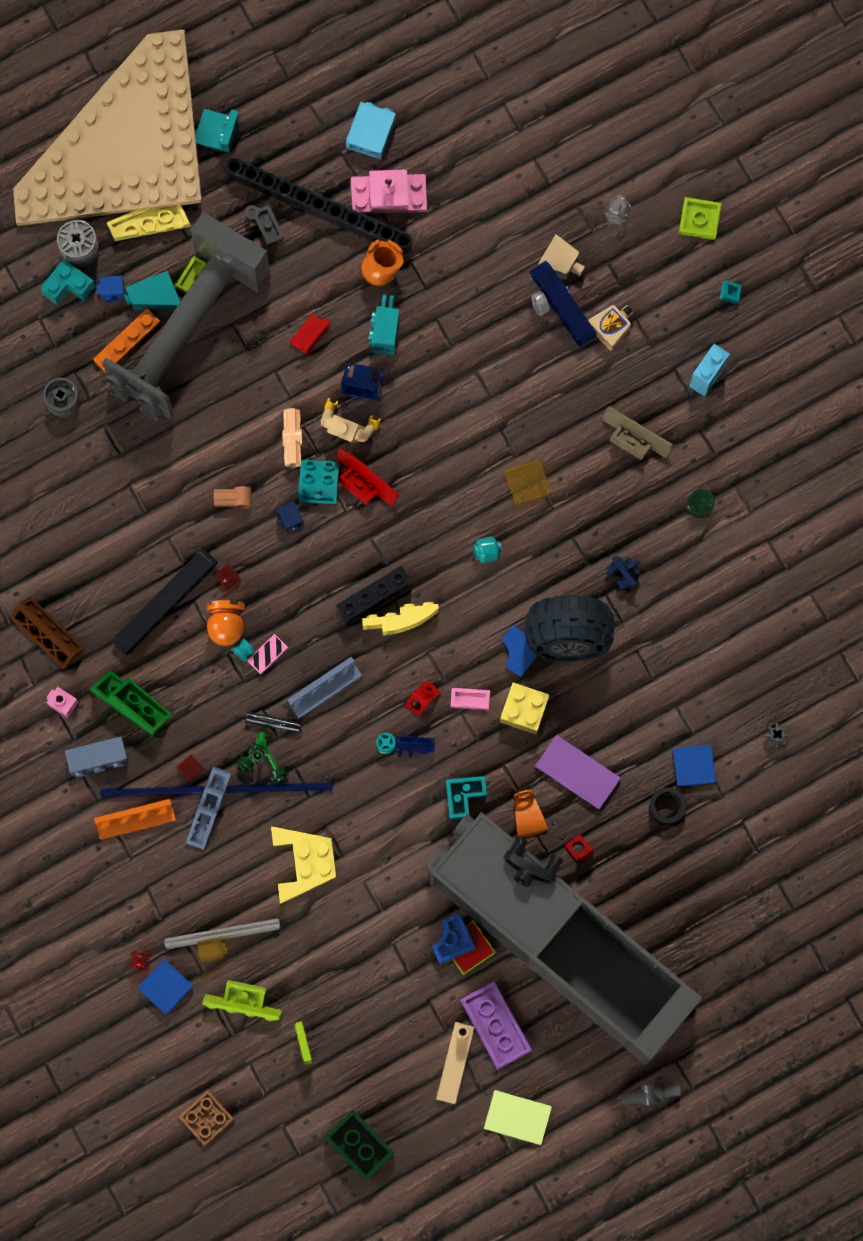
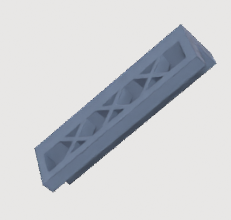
M350 657L287 700L288 705L298 719H301L363 676L356 667L353 658Z

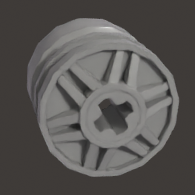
M72 220L66 222L60 228L57 234V244L64 260L74 267H85L95 261L99 254V244L94 229L88 223L82 220Z

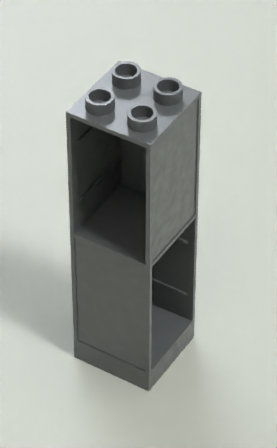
M482 812L475 820L467 814L453 830L454 835L452 838L456 843L450 850L441 844L428 859L427 863L429 864L427 868L431 871L430 883L646 1066L700 1002L702 997L558 876L553 884L533 880L531 885L526 887L516 882L514 877L517 870L512 868L503 858L515 840ZM525 848L520 855L522 858L541 868H546Z

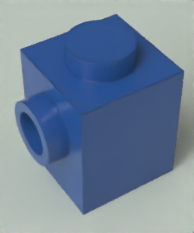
M122 276L100 277V284H97V295H101L102 301L114 303L117 300H125Z

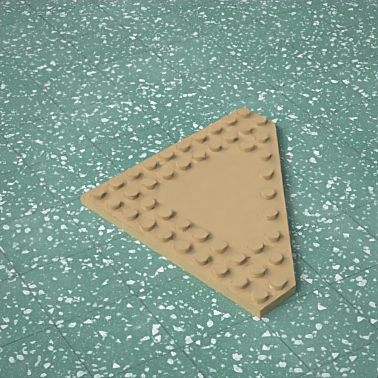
M184 30L147 34L13 188L17 226L202 203Z

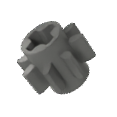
M776 723L775 728L770 726L767 728L770 733L765 734L764 737L769 738L768 745L772 743L775 744V748H778L780 743L782 745L786 744L784 738H788L789 734H785V726L781 728ZM780 733L779 738H773L774 734Z

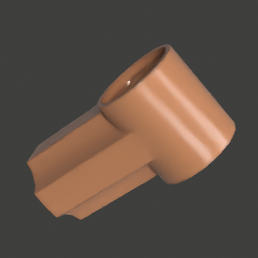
M240 486L234 489H214V507L234 506L237 509L251 508V488Z

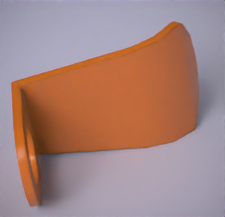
M523 790L514 795L517 836L530 837L546 831L548 827L535 800L533 790ZM528 793L526 796L519 797L522 794Z

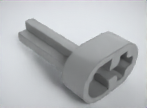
M567 286L562 287L547 297L543 292L539 291L531 296L533 307L537 314L542 316L550 311L549 308L570 296L571 292Z

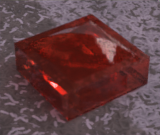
M229 564L213 575L225 591L240 580L239 575Z
M191 754L177 766V769L189 782L204 770Z

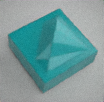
M727 280L723 281L720 300L738 304L742 285Z

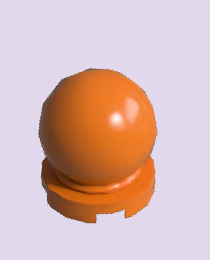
M391 240L387 242L374 241L368 248L361 265L362 275L367 282L375 286H385L392 282L404 262L402 249Z
M218 600L207 603V612L212 613L206 626L211 640L221 646L237 643L243 636L245 629L244 620L239 615L245 612V603L238 601V605L230 604V600Z

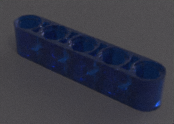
M545 260L529 271L530 276L540 291L546 296L548 303L576 344L583 347L596 338L597 334L552 266Z

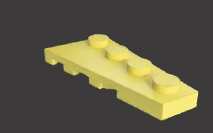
M181 205L136 210L107 222L115 241L191 227Z

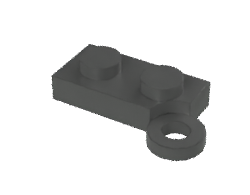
M254 205L246 207L245 217L248 220L256 221L268 247L285 239L269 205L260 209ZM254 210L255 215L250 216L248 212Z

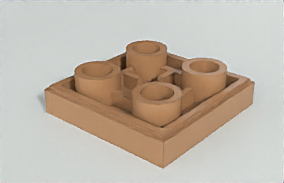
M208 1090L179 1116L181 1121L204 1146L208 1145L235 1120Z

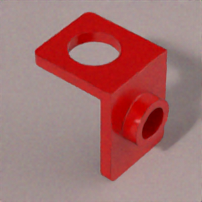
M425 681L412 693L405 706L420 717L427 706L440 695L441 691L429 681ZM413 700L420 703L421 709H416L413 706Z
M580 834L565 845L566 849L578 863L582 860L584 862L589 860L593 856L592 852L595 849L594 846L590 847ZM575 842L583 844L584 850L582 852L576 853L573 851L572 846Z

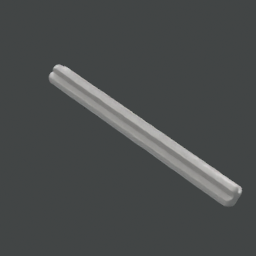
M279 919L166 938L164 941L166 949H173L279 930L280 921Z

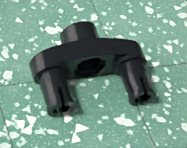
M516 836L510 850H507L503 857L512 868L517 870L514 880L526 887H529L533 880L553 884L557 877L556 872L563 859L558 857L556 863H554L557 855L552 854L546 868H541L520 856L528 841L523 838L519 845L522 837Z

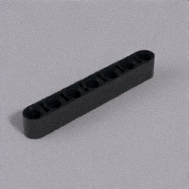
M205 549L199 551L115 636L112 643L124 655L130 654L215 568L218 561Z

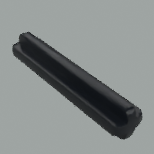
M247 712L245 715L246 723L300 733L302 727L301 723L252 712Z

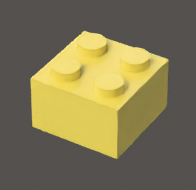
M512 683L500 723L537 735L549 694Z

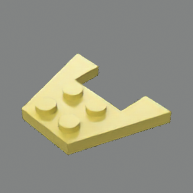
M271 827L273 846L293 844L297 882L278 884L280 904L336 878L331 838Z

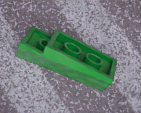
M109 671L90 688L93 695L151 737H154L172 716L167 709L130 678L123 681L112 671Z

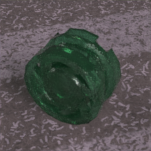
M705 489L695 490L687 502L689 513L696 518L709 516L715 505L713 494Z

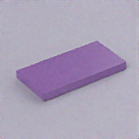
M558 735L555 736L535 765V768L597 810H600L621 779Z
M495 981L460 999L497 1070L532 1051Z

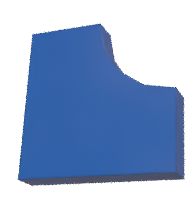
M512 625L501 640L509 652V660L505 667L521 678L537 656L530 651L529 644L526 643L525 633Z
M460 913L442 920L443 935L432 946L440 965L476 949Z

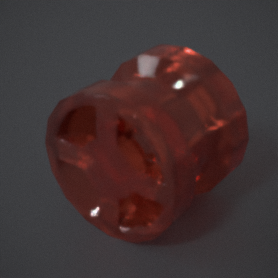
M131 951L130 955L132 958L128 962V967L147 971L146 963L150 959V955Z

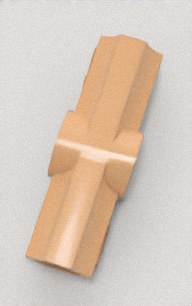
M295 408L284 410L285 467L290 468L301 466L302 429H300V410Z

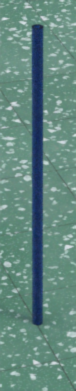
M333 782L227 785L225 793L333 790ZM206 786L100 789V797L203 794Z

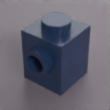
M294 500L277 508L279 516L277 521L281 529L285 528L287 533H295L302 529L304 520Z

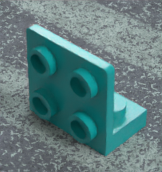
M204 109L196 132V145L230 153L240 120L239 112L231 109L230 115Z
M302 460L299 479V502L337 504L339 462Z

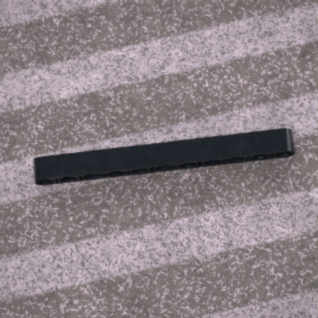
M231 158L226 163L228 177L236 182L370 241L379 240L387 242L391 240L402 249V254H407L412 249V238L404 231L238 158ZM234 166L239 168V170L235 172L231 171L230 169ZM249 174L256 175L254 179L247 178ZM267 181H271L273 183L271 186L268 187L264 185V183ZM282 189L290 190L287 194H282L280 192ZM300 196L307 198L305 201L297 200ZM318 203L324 205L321 209L314 207ZM333 211H339L341 213L338 216L331 215ZM351 218L357 219V222L351 224L348 222V220ZM367 226H373L374 230L367 231L365 230V228ZM384 233H389L391 237L385 239L382 237V235ZM407 241L408 245L401 246L399 245V242Z

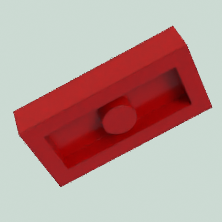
M312 313L289 343L308 356L329 330L330 322L325 318L321 320Z

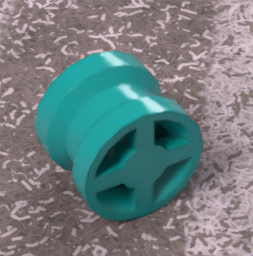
M243 638L237 646L231 648L243 662L247 661L250 654L256 652Z
M382 733L377 738L376 746L382 754H390L395 749L396 741L392 734Z

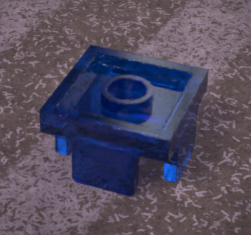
M355 364L353 375L350 378V366L346 365L341 381L342 394L379 401L383 372H379L377 383H375L372 377L373 367Z

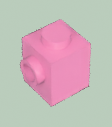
M58 686L55 690L52 689L47 696L48 706L67 718L79 703L75 697Z

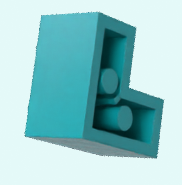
M63 259L41 286V291L45 297L59 305L69 291L82 301H85L94 290L95 284L91 278Z
M485 776L446 780L450 822L461 821L467 814L469 815L468 801L487 798Z

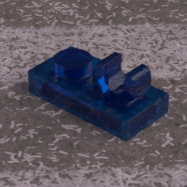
M397 736L396 749H398V757L402 756V751L404 750L409 752V758L412 757L413 750L419 751L422 754L434 752L435 738Z

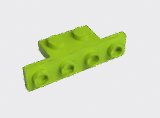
M230 980L227 981L224 998L206 994L202 1005L210 1009H225L229 1013H244L248 1017H263L267 1021L279 1020L282 1014L280 1009L263 1006L266 988Z

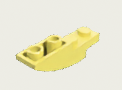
M425 602L423 606L405 604L403 605L404 607H400V615L396 613H387L384 617L367 615L366 618H362L363 630L382 628L383 636L404 632L431 619L438 613L439 607L434 602Z

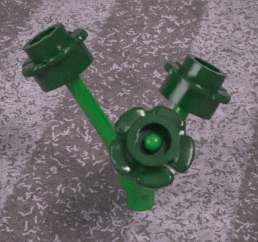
M258 733L255 745L249 749V756L247 758L241 756L237 760V768L244 773L252 772V768L255 765L253 762L262 763L266 760L267 756L274 769L270 774L272 777L271 781L277 784L283 783L288 779L289 773L284 767H277L267 746L266 733Z

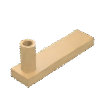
M455 1022L436 1100L456 1104L474 1031L473 1026Z

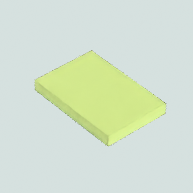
M494 1090L484 1129L541 1145L552 1106Z

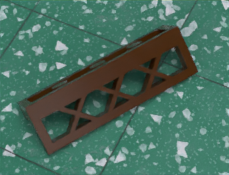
M32 597L20 602L10 617L62 669H66L71 661L85 649ZM20 611L25 615L26 622H23L18 617ZM32 625L39 629L40 635H36L33 632ZM46 638L52 641L53 648L47 645ZM59 651H63L68 656L66 661L60 658Z

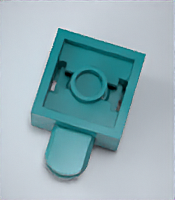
M383 294L381 307L377 306L376 312H372L371 329L374 330H370L369 347H372L373 354L395 356L400 321L399 309L393 308L394 295H390L389 308H387V295Z

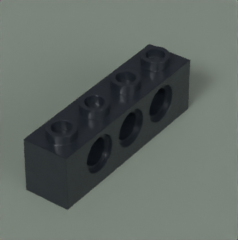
M401 565L337 604V611L345 624L349 625L412 587V581Z

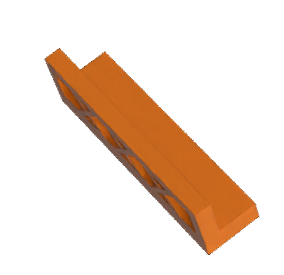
M170 799L96 817L94 821L98 829L99 838L103 840L174 822L176 818Z

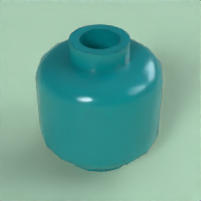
M494 537L476 540L475 545H473L474 557L481 563L498 560L499 553H502L500 541L497 542Z

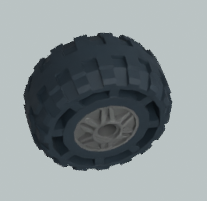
M561 595L542 599L529 608L528 615L525 617L526 643L529 644L530 651L534 655L546 660L576 662L600 657L608 652L614 640L613 613L606 603L589 596Z

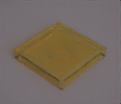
M540 458L504 469L515 506L552 495Z

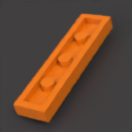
M146 309L108 344L93 361L105 372L102 363L105 358L118 364L161 323L160 320Z

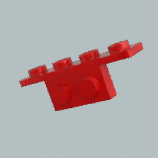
M341 447L335 459L347 471L339 477L338 482L365 505L378 495L387 504L393 506L399 494L364 463L359 461L350 451Z

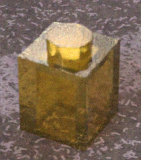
M220 938L197 942L201 964L225 960L224 954H227L226 943H222Z

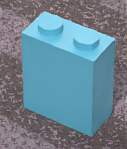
M360 102L346 140V148L381 160L396 121V113L388 108H378L370 102Z
M713 344L694 371L689 387L705 397L725 369L730 354L716 344Z

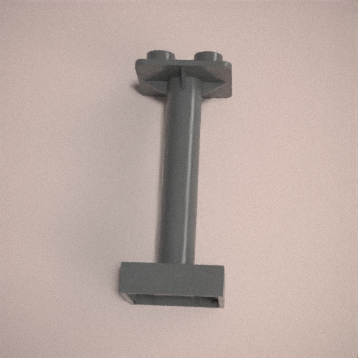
M204 212L192 227L191 235L195 254L207 261L205 267L134 370L124 369L107 358L102 362L106 372L104 379L110 384L108 390L123 401H127L130 395L136 398L142 404L139 409L155 421H158L162 415L168 419H171L174 415L169 397L161 391L158 384L230 278L233 277L259 293L270 276L267 250Z

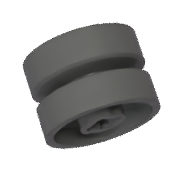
M55 378L45 386L43 398L48 410L53 415L68 417L77 411L80 405V396L75 384L71 380Z

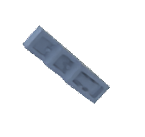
M216 767L212 768L186 840L187 844L201 849L205 848L231 776L230 772Z

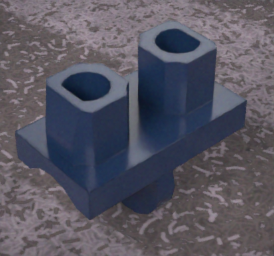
M620 556L612 558L613 562L606 569L612 576L619 572L623 574L624 577L617 582L622 590H626L630 587L638 586L640 583L634 574L638 575L640 573L637 568L640 564L639 560L633 562L628 557L625 559L628 564L627 566Z

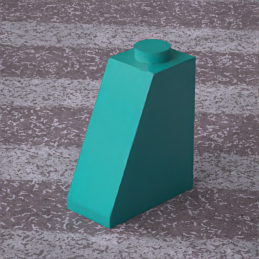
M168 271L125 287L127 294H124L128 305L132 304L134 310L175 311L180 303Z

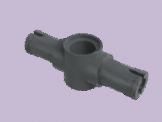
M658 1083L640 1086L638 1091L622 1093L621 1100L622 1105L640 1103L648 1106L659 1104L664 1098L679 1096L681 1092L679 1084L661 1087Z

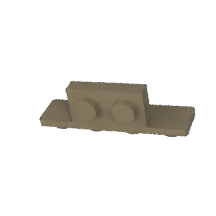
M608 406L602 417L603 421L616 428V431L609 440L610 442L640 460L644 458L649 449L667 458L673 446L667 440Z

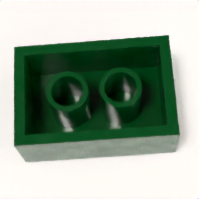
M354 1110L324 1137L366 1182L395 1154Z

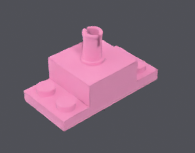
M407 170L369 171L370 176L351 177L352 209L360 213L427 212L425 174L407 175Z

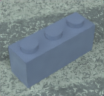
M121 736L65 750L70 774L72 776L75 775L76 778L86 776V772L90 771L95 773L103 772L106 770V767L113 766V768L122 767L125 765L124 763L128 762Z

